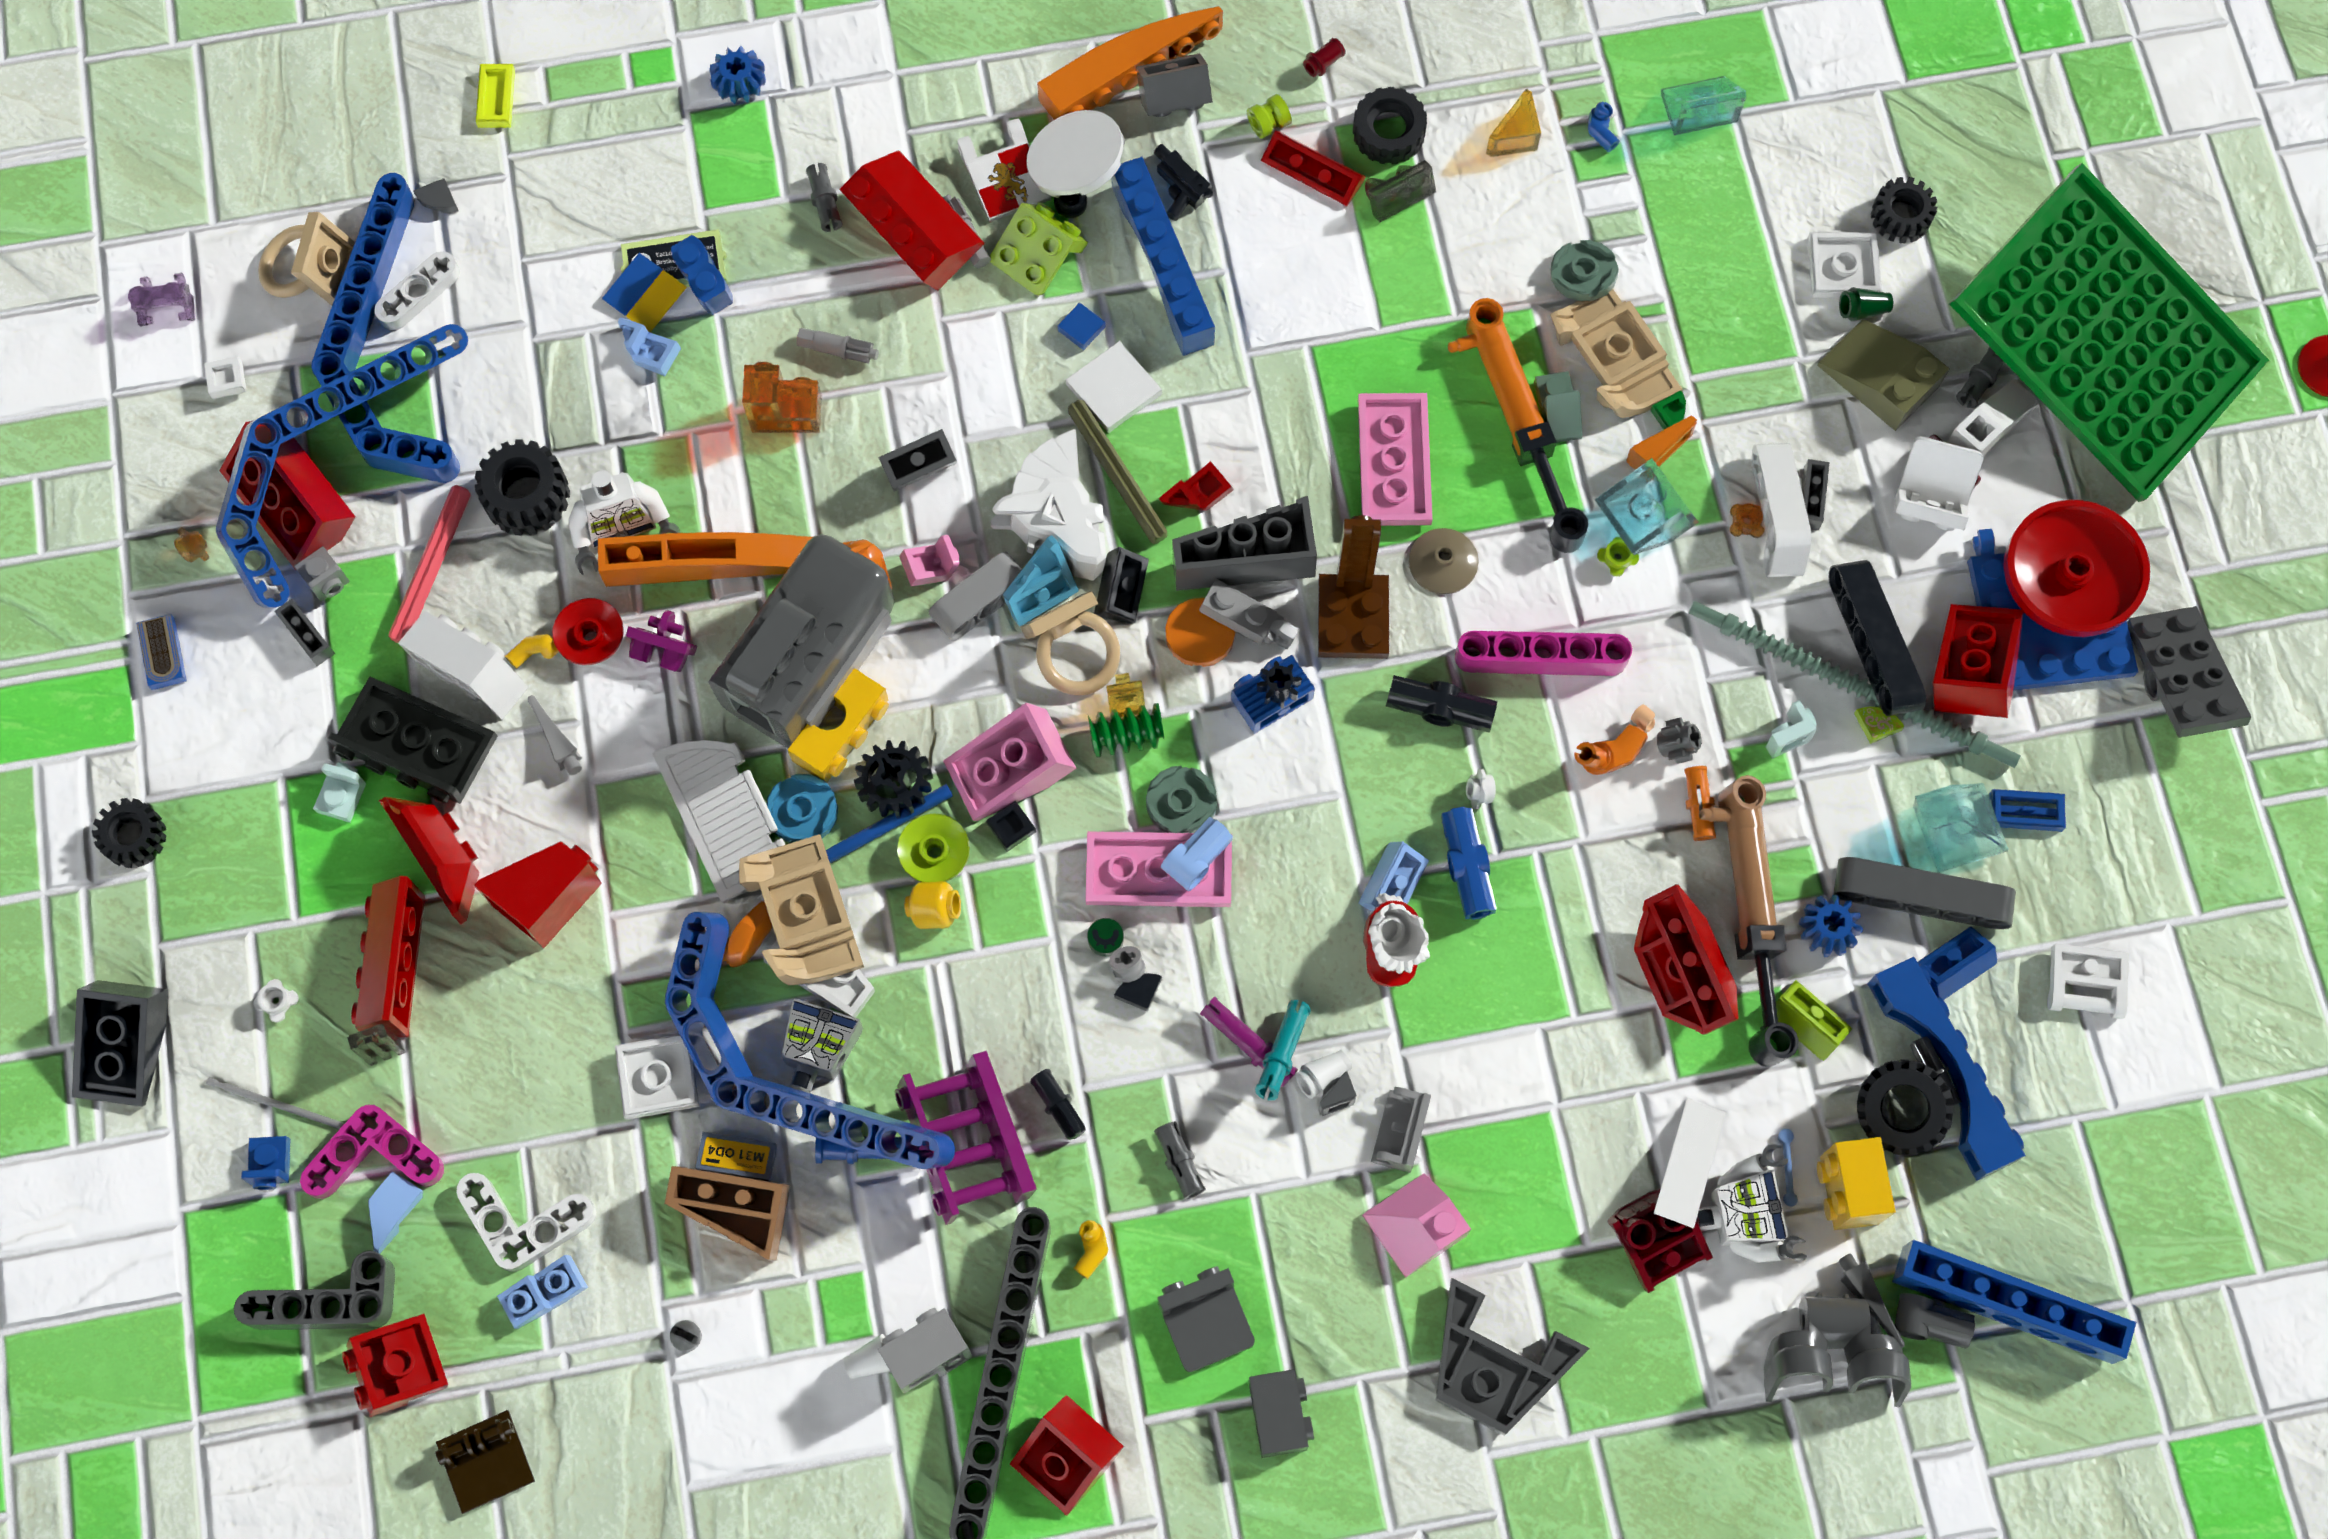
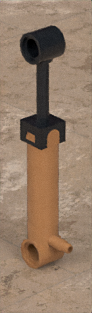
M1746 775L1741 776L1720 792L1718 796L1719 807L1701 809L1699 817L1701 820H1709L1710 822H1727L1740 932L1734 935L1737 960H1755L1763 1026L1760 1027V1031L1755 1033L1749 1041V1052L1756 1063L1761 1066L1770 1067L1793 1056L1798 1049L1799 1040L1797 1033L1791 1026L1778 1022L1770 960L1787 951L1784 925H1777L1761 807L1766 800V790L1760 780ZM1738 793L1743 796L1745 802L1740 799ZM1770 1039L1776 1043L1777 1051L1771 1046Z

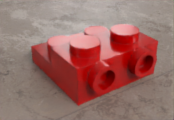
M425 1314L350 1337L346 1345L347 1351L342 1352L343 1363L347 1373L355 1372L359 1386L354 1388L357 1405L360 1410L367 1408L370 1417L405 1406L411 1400L446 1389L449 1385Z

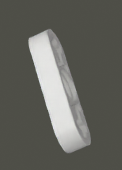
M444 251L433 253L385 294L375 305V315L380 324L387 330L403 328L456 282L460 270L455 258L450 253ZM441 265L448 267L449 270L444 273L441 270L437 271L436 268ZM427 275H429L431 280L434 279L435 283L433 285H431L429 279L426 277ZM416 284L425 285L426 291L422 296L414 298L408 295L412 286ZM404 297L409 306L406 307L404 302L401 303L400 298ZM391 309L393 311L397 310L398 314L393 317L390 314L387 315L386 312Z

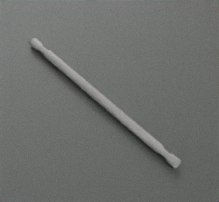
M210 1077L206 1082L207 1085L223 1088L225 1091L340 1129L345 1124L228 1083L218 1082ZM353 1128L351 1129L350 1133H352V1134H353V1133L358 1134L357 1132H355V1131L353 1130Z

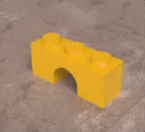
M855 668L834 695L836 701L834 706L846 714L843 723L833 730H822L815 725L810 726L807 724L788 748L792 762L812 775L824 780L826 783H828L832 776L837 777L843 771L847 763L846 757L853 748L858 749L864 743L868 735L867 729L874 720L879 721L889 707L886 688Z

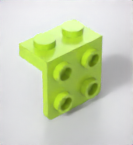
M1038 202L1037 205L1020 204L990 254L992 259L990 262L1034 295H1043L1069 252L1082 253L1088 244V241L1079 236L1082 231L1068 221L1063 223L1053 217L1055 211L1041 202Z

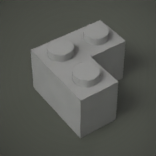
M932 1308L916 1318V1326L906 1332L900 1328L890 1333L882 1340L884 1345L878 1348L880 1355L904 1394L938 1373L942 1377L973 1358L968 1346L945 1308L940 1311Z

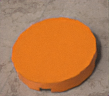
M1205 598L1189 599L1177 605L1170 613L1166 623L1167 646L1173 656L1186 665L1212 666L1222 661L1233 647L1235 631L1199 611Z

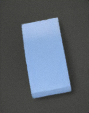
M564 1255L536 1275H527L497 1297L514 1329H518L567 1302L587 1289L588 1286L571 1255Z

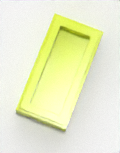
M480 64L475 121L478 128H511L515 80L513 64Z

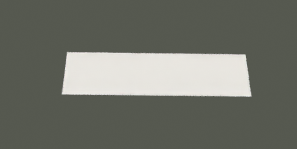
M1687 1098L1654 1214L1694 1228L1726 1112Z

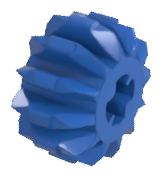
M740 45L736 52H732L727 47L726 55L716 54V63L710 64L709 68L710 82L712 88L718 91V95L722 100L730 97L731 102L735 105L739 98H743L749 103L750 94L760 96V87L765 86L766 83L765 66L763 61L758 59L754 50L746 53L745 49Z
M1832 895L1829 902L1823 896H1819L1815 900V905H1806L1803 909L1806 916L1801 917L1798 924L1806 929L1801 933V939H1811L1813 941L1809 947L1810 951L1814 952L1820 946L1822 947L1824 958L1829 957L1833 950L1838 956H1843L1846 953V947L1853 949L1857 945L1858 941L1855 936H1859L1863 932V927L1855 923L1861 918V913H1850L1848 911L1852 906L1851 901H1846L1843 905H1839L1837 895ZM1831 921L1834 923L1832 928L1837 927L1834 932L1827 929L1830 925L1825 926L1824 923Z

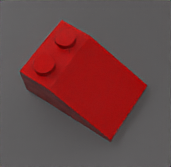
M1958 604L1950 605L1933 681L1934 711L2008 718L2015 682L2024 615L2023 610Z

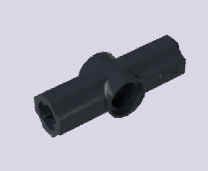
M1394 675L1386 707L1421 715L1426 722L1433 725L1448 727L1456 724L1490 733L1498 701L1463 693L1458 686L1448 682L1434 681L1428 684Z

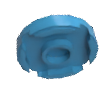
M796 774L783 782L781 780L768 795L766 805L778 828L774 833L780 839L793 843L819 834L821 838H824L830 833L837 821L838 805L834 792L824 780L814 775Z

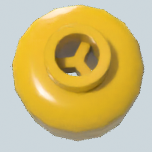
M948 882L917 883L912 888L910 896L905 898V914L907 917H911L914 925L919 929L949 928L953 924L954 919H958L961 913L959 892L953 890Z

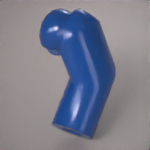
M1599 102L1589 113L1588 132L1607 152H1611L1620 142L1608 129L1613 109L1610 104Z

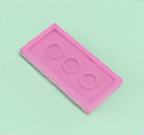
M1427 393L1358 394L1361 514L1372 519H1381V526L1432 525Z
M1087 831L1086 905L1231 907L1232 841L1209 865L1208 872L1199 884L1188 892L1161 868V864L1178 844L1182 843L1184 845L1194 833Z

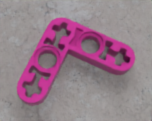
M365 1105L355 1111L308 1164L301 1174L300 1183L302 1189L316 1199L330 1197L373 1148L411 1180L421 1186L429 1187L439 1182L444 1174V1164L434 1152L381 1108L375 1105ZM367 1116L371 1118L376 1117L375 1121L379 1124L377 1128L373 1130L368 1127L360 1135L366 1139L363 1145L357 1138L350 1135L352 1128L358 1134L366 1128L367 1125L364 1119ZM396 1136H404L408 1142L407 1149L400 1155H392L388 1149L390 1141ZM344 1142H352L355 1147L353 1157L345 1162L338 1161L336 1158L338 1146ZM414 1154L427 1164L433 1160L430 1164L433 1172L429 1176L423 1173L418 1177L421 1170L410 1161ZM328 1159L333 1165L340 1168L341 1170L338 1173H336L324 1163ZM328 1171L324 1176V1180L327 1182L325 1187H314L315 1181L312 1179L315 1174L323 1176Z

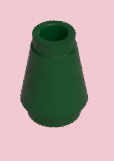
M1851 287L1840 295L1839 311L1843 318H1849L1852 322L1890 313L1894 304L1893 296L1889 292L1884 293Z

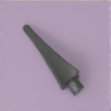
M1851 1253L1843 1256L1838 1261L1845 1271L1843 1272L1844 1277L1840 1281L1857 1298L1867 1300L1872 1316L1886 1333L1894 1337L1901 1348L1905 1346L1904 1341L1884 1305L1867 1262L1864 1261L1858 1265Z

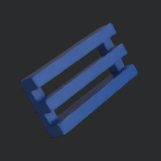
M1992 789L1989 793V800H1991L1990 813H1992L1990 827L2062 832L2066 828L2065 794ZM2001 800L2056 804V809L2001 805ZM2001 814L2057 818V820L2003 817Z

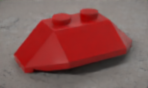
M391 797L380 799L379 802L451 915L460 925L466 922L476 888L474 885L480 873L473 861L478 859V856L467 840L460 843L455 833L460 828L450 813L447 812L442 815L436 806Z
M1678 884L1644 900L1643 914L1637 931L1634 952L1662 1016L1694 1029L1703 1035H1707L1738 1020L1737 986L1705 916Z

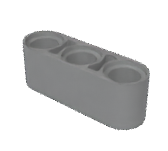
M1008 552L998 554L935 602L929 610V615L952 641L961 638L1006 604L1003 593L1018 576L1022 568Z

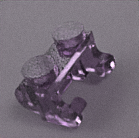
M182 272L174 273L173 275L177 283L169 282L166 285L152 286L150 278L144 276L139 278L140 284H143L144 287L135 286L129 289L128 300L131 303V309L137 315V322L140 327L154 323L153 317L147 316V310L179 305L184 308V312L178 313L179 321H195L194 296L190 293L189 284H186V279Z

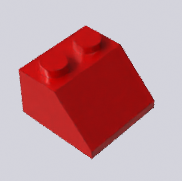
M1066 1395L1043 1416L1010 1462V1465L1067 1516L1105 1473L1124 1446Z

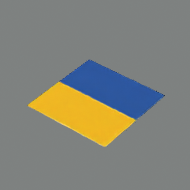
M638 253L602 297V300L631 321L643 324L648 332L651 333L687 287L644 255Z

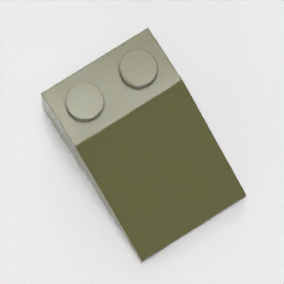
M1864 319L1817 365L1895 431L1940 387L1950 370L1949 367L1923 346Z

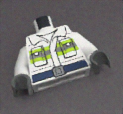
M604 470L596 472L591 478V483L580 488L581 500L575 502L568 519L574 548H578L579 551L575 558V563L582 575L584 573L581 565L585 560H592L595 571H598V561L595 555L589 551L588 547L592 545L593 549L598 548V538L634 536L655 529V523H658L660 526L659 534L680 533L679 527L668 521L667 518L670 515L658 491L640 481L634 482L629 474L624 472L613 476L610 472Z
M1780 1144L1768 1145L1764 1148L1762 1154L1758 1153L1732 1166L1719 1178L1718 1188L1711 1193L1712 1206L1699 1208L1696 1219L1701 1231L1717 1229L1722 1246H1730L1734 1253L1757 1263L1784 1260L1786 1256L1796 1261H1804L1807 1258V1255L1803 1253H1793L1794 1245L1799 1242L1805 1243L1806 1240L1798 1236H1788L1774 1169L1768 1170V1166L1782 1167L1788 1163V1159H1781L1775 1162L1772 1158L1773 1151L1783 1147Z

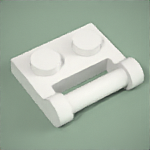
M2055 943L2051 947L2050 990L2047 997L2048 1010L2061 1011L2062 1008L2107 1013L2110 1014L2111 1018L2124 1019L2128 1007L2129 952ZM2065 984L2112 990V999L2065 994Z

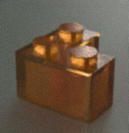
M769 362L744 365L742 404L752 433H820L822 393L818 380H812L807 377L783 380L780 366Z

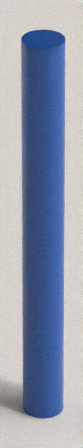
M945 784L925 795L924 799L926 802L924 805L917 802L913 803L914 813L911 814L906 808L901 809L900 818H896L895 814L892 813L828 848L826 853L830 864L953 797L949 787Z

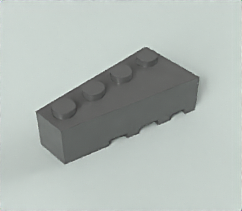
M1308 496L1296 499V503L1282 508L1280 505L1268 508L1266 513L1251 518L1243 516L1234 519L1232 524L1220 528L1212 526L1172 539V561L1176 591L1210 588L1215 579L1230 586L1315 577L1317 552Z

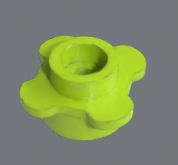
M1615 537L1606 548L1598 550L1597 559L1600 562H1604L1610 568L1611 575L1619 577L1623 575L1627 567L1630 565L1635 566L1638 563L1639 554L1633 550L1632 545L1623 537ZM1615 555H1621V559H1616Z

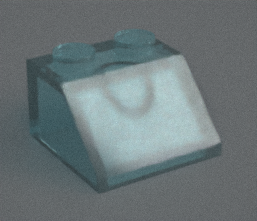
M1652 458L1594 499L1633 555L1669 544L1699 523L1662 469Z

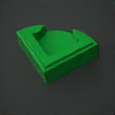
M1681 390L1651 407L1650 411L1663 430L1682 421L1685 417L1686 400Z

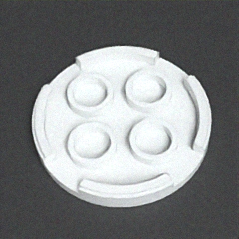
M1093 110L1071 112L1053 120L1037 134L1027 154V169L1038 189L1049 196L1058 198L1060 195L1081 193L1083 196L1100 188L1117 172L1121 165L1120 158L1123 153L1125 140L1119 126L1110 116Z

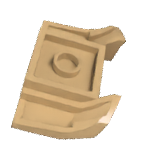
M1614 289L1602 298L1594 301H1576L1550 314L1559 345L1562 346L1573 341L1603 385L1596 388L1597 401L1603 407L1612 409L1618 417L1626 418L1646 413L1651 410L1652 405L1680 390L1683 391L1668 369L1669 363L1666 360L1667 353L1631 301L1622 302Z
M820 834L740 858L739 883L748 892L761 890L780 948L767 949L761 952L773 972L783 983L788 986L816 983L864 968Z

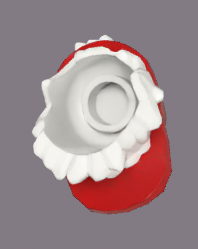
M1381 893L1376 897L1379 906L1368 916L1364 927L1363 943L1366 949L1367 973L1372 981L1379 985L1400 987L1408 984L1415 976L1419 963L1429 959L1430 954L1427 948L1429 937L1423 928V919L1417 915L1411 906L1403 902L1401 896H1389L1386 893Z

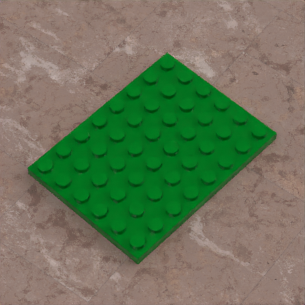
M2083 163L2076 166L1949 303L1964 321L2138 502L2146 500L2269 361L2260 349Z

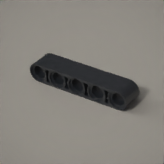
M1868 560L1832 565L1828 576L1830 588L1882 712L1886 716H1893L1923 710L1926 705V692L1873 566Z

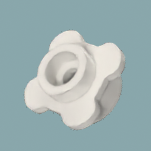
M1478 769L1477 774L1471 775L1467 780V798L1471 800L1473 809H1479L1481 803L1493 802L1496 793L1495 780L1492 775H1486L1484 769Z
M273 979L260 990L253 1004L256 1010L265 1011L269 1014L271 1021L281 1022L285 1019V1013L290 1006L297 1004L299 997L295 991L285 989L280 980ZM274 998H279L277 1004L273 1003Z

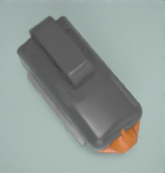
M824 534L810 539L708 681L718 702L727 711L787 748L792 745L807 724L819 727L835 705L834 695L854 668L859 671L891 624L890 613L894 606V596L881 550L864 539L841 543L833 537Z

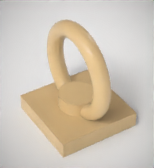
M308 212L305 225H295L283 230L266 246L258 267L260 283L269 294L280 298L293 297L310 288L330 305H333L355 241L320 212ZM300 239L291 274L298 279L288 284H279L272 275L275 259L286 245Z
M1092 591L1081 594L1020 626L1026 639L1040 635L1036 655L1039 669L1044 678L1057 690L1070 695H1088L1102 689L1114 677L1120 662V644L1113 628L1100 616L1086 611L1099 604ZM1085 625L1097 631L1104 640L1106 660L1101 671L1093 678L1085 681H1072L1060 675L1053 666L1050 653L1053 640Z

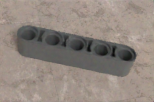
M1842 857L1838 859L1833 895H1837L1840 900L1990 929L2004 930L2012 927L2016 890L2008 886L1862 858Z

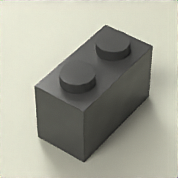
M1200 53L1136 67L1141 104L1148 116L1164 117L1171 114L1174 110H1196L1202 108L1204 104L1213 102L1208 64Z
M943 429L878 457L894 492L957 464Z
M1295 1369L1249 1377L1248 1383L1261 1458L1306 1451L1309 1447L1308 1440H1314L1310 1416L1303 1417L1301 1402L1307 1401L1304 1379H1296Z

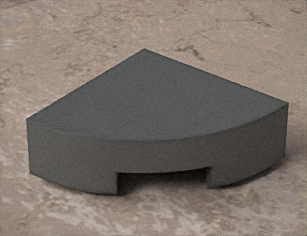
M445 178L413 190L417 200L424 207L441 211V213L459 211Z

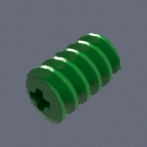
M1159 703L1153 704L1151 714L1148 713L1144 705H1140L1137 716L1134 715L1130 707H1127L1122 719L1115 709L1111 710L1109 721L1106 720L1102 712H1097L1095 723H1092L1088 715L1092 747L1097 758L1101 757L1103 746L1107 747L1111 755H1115L1117 744L1121 745L1125 753H1129L1131 742H1135L1139 751H1143L1145 740H1149L1153 749H1157L1159 738L1163 737L1164 739Z

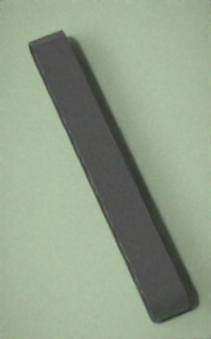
M1028 1207L1022 1210L1015 1221L950 1522L949 1535L951 1539H959L958 1529L965 1522L977 1524L978 1536L976 1539H986L1051 1234V1226L1047 1214L1037 1207ZM1032 1218H1037L1044 1223L1042 1231L1035 1236L1027 1235L1023 1231L1025 1222ZM1023 1255H1029L1036 1260L1034 1269L1028 1273H1021L1015 1269L1017 1259ZM1016 1292H1021L1028 1297L1026 1306L1019 1311L1011 1310L1007 1306L1009 1296ZM1006 1330L1017 1331L1020 1335L1018 1344L1011 1349L1003 1348L999 1344L1000 1335ZM1007 1368L1011 1371L1012 1378L1006 1386L997 1387L991 1383V1375L996 1369ZM999 1406L1003 1409V1418L998 1424L987 1425L983 1422V1413L987 1407ZM982 1444H990L995 1449L994 1459L988 1464H979L974 1458L975 1450ZM973 1483H982L987 1489L985 1499L978 1504L970 1503L966 1498L967 1488Z

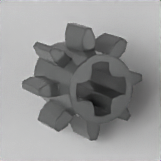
M1682 717L1665 721L1666 727L1661 728V731L1657 734V746L1661 755L1668 757L1669 761L1675 759L1677 764L1692 761V754L1697 753L1702 745V738L1698 727L1695 724H1690V721L1683 722Z

